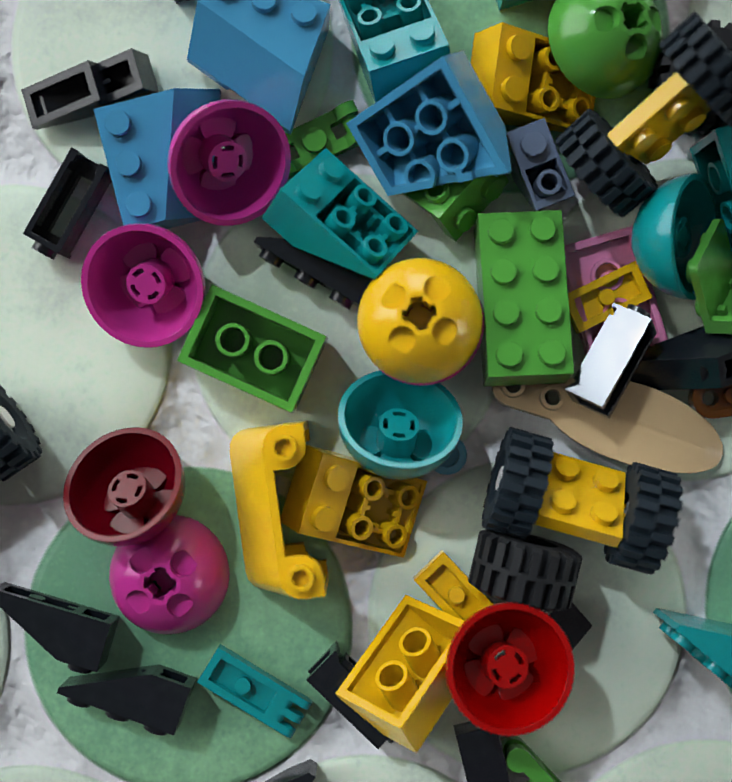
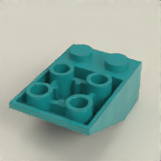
M338 0L364 77L375 103L442 56L450 54L449 43L429 0Z
M327 148L279 190L262 217L268 225L293 247L372 279L377 278L418 232L415 227Z
M656 608L653 613L663 621L658 628L732 689V624Z

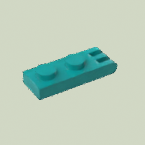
M221 644L197 681L200 685L288 738H292L296 729L284 721V718L286 717L297 724H300L304 718L302 712L292 707L293 703L305 710H309L313 703L304 694Z

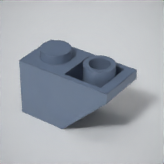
M545 118L506 132L512 170L510 173L515 184L534 211H539L575 196Z

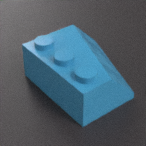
M197 0L187 61L226 90H233L249 103L255 104L269 112L279 122L283 130L291 135L329 31L330 4L320 0Z
M173 88L93 109L123 226L140 223L170 229L201 221V219L195 217L183 206L173 190L168 173V153L172 138L183 120L201 106L221 100L220 89Z

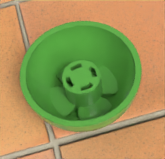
M556 0L549 15L548 39L558 67L573 85L597 98L617 99L635 91L653 72L662 50L659 44L663 41V25L653 0Z

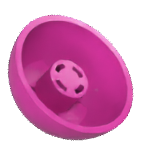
M218 100L193 111L177 128L168 153L169 178L178 199L195 217L207 223L220 226L247 223L265 213L279 190L287 183L291 167L289 142L279 122L263 108L242 100Z
M140 223L115 228L101 236L93 244L83 263L81 287L85 304L97 324L109 335L123 343L146 348L169 344L179 339L192 327L201 311L205 297V278L202 266L191 247L178 235L165 228ZM154 272L159 276L161 282H159V279H158V277L154 274Z
M176 515L173 521L152 539L131 546L116 547L110 563V589L119 610L137 627L161 635L180 634L199 627L219 609L229 585V563L221 542L210 529L194 519ZM154 580H156L157 584L160 587H162L161 590L155 585V583L153 582Z

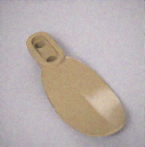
M570 378L566 383L520 385V390L516 393L509 392L505 386H492V393L501 405L549 419L573 441L621 463L632 465L633 462H638L673 473L690 474L712 469L717 466L722 458V441L713 426L703 416L671 395L642 384L629 382L610 418L572 401L565 388L575 382L573 378ZM555 391L559 395V403L557 405H549L545 401L546 392Z

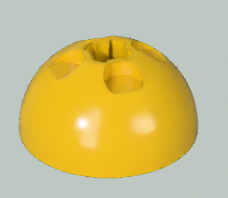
M428 258L406 259L385 268L376 279L369 283L364 291L357 315L358 334L367 356L387 375L408 383L439 381L461 369L475 352L480 341L483 326L481 304L476 291L468 279L452 266ZM424 305V306H426L427 308H429L430 310L433 309V311L429 312L428 309H426V308H424V307H421V306ZM413 307V309L409 312L408 317L404 316L407 315L408 311Z

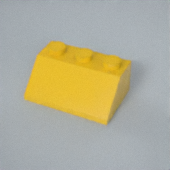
M405 595L335 694L384 736L417 753L452 700L446 680V657L450 642L464 620Z

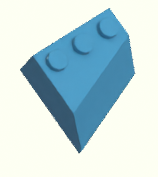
M463 50L442 56L346 123L387 196L433 188L434 186L453 182L469 181L489 175L506 174L512 171L505 124Z

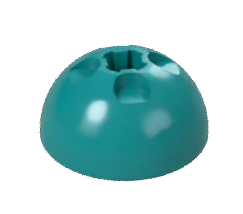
M701 174L682 175L660 185L642 203L631 235L632 250L637 265L644 277L660 291L673 297L687 300H696L693 285L689 284L686 278L687 263L689 259L694 257L700 245L702 234L706 233L713 219H718L713 191L708 181Z
M382 371L369 373L351 384L343 394L338 408L340 435L350 455L366 470L388 479L405 480L418 478L437 469L450 457L456 448L463 428V418L459 404L451 392L441 383L410 385L394 380Z

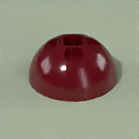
M131 427L115 430L103 435L82 451L66 477L63 503L69 521L85 537L104 545L131 546L152 539L173 521L181 507L186 485L185 471L181 458L172 443L154 430Z

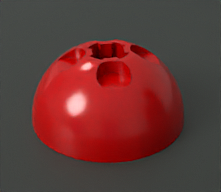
M498 603L480 609L460 625L448 648L446 680L455 704L470 722L482 730L493 734L518 736L531 733L545 726L564 707L574 682V656L564 631L546 613L537 608L529 607V605ZM504 650V654H501V655H499L496 659H494V657H495L498 653H500V652H502V651Z

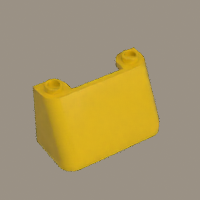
M308 420L241 430L233 436L229 450L247 578L255 587L295 599L325 597L329 582L327 559L319 560L312 557L307 552L304 542L284 544L282 523L280 522L281 516L275 470L294 467L302 460L306 451V442L311 440Z

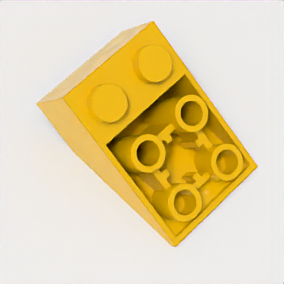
M504 22L474 34L471 65L505 125L522 127L545 118L550 131L564 132L588 109L594 111L595 97L578 89L562 73L553 57L548 37Z
M306 444L305 454L296 465L280 522L298 534L404 558L427 481L420 478L405 480L384 478L366 470L352 457Z

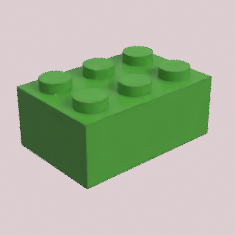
M211 284L201 311L194 321L177 361L293 413L298 407L328 337Z

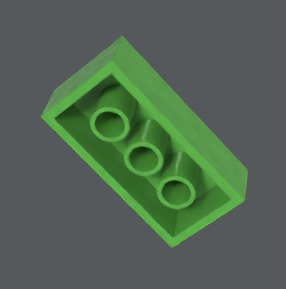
M562 210L478 213L474 227L477 292L484 314V332L481 341L483 387L566 383L574 374Z

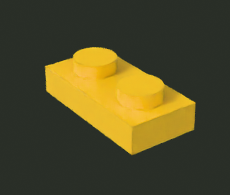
M636 261L568 293L570 321L576 334L605 321L609 314L614 315L612 303L616 298L627 300L623 303L615 302L627 308L628 304L638 305L653 298ZM624 275L623 282L617 289H598L601 286H614L618 282L619 277ZM578 297L581 298L587 318L584 322L574 300ZM610 305L608 310L603 312L604 306Z
M443 550L413 577L414 581L444 612L465 621L480 609L494 605L484 593L469 583V577Z

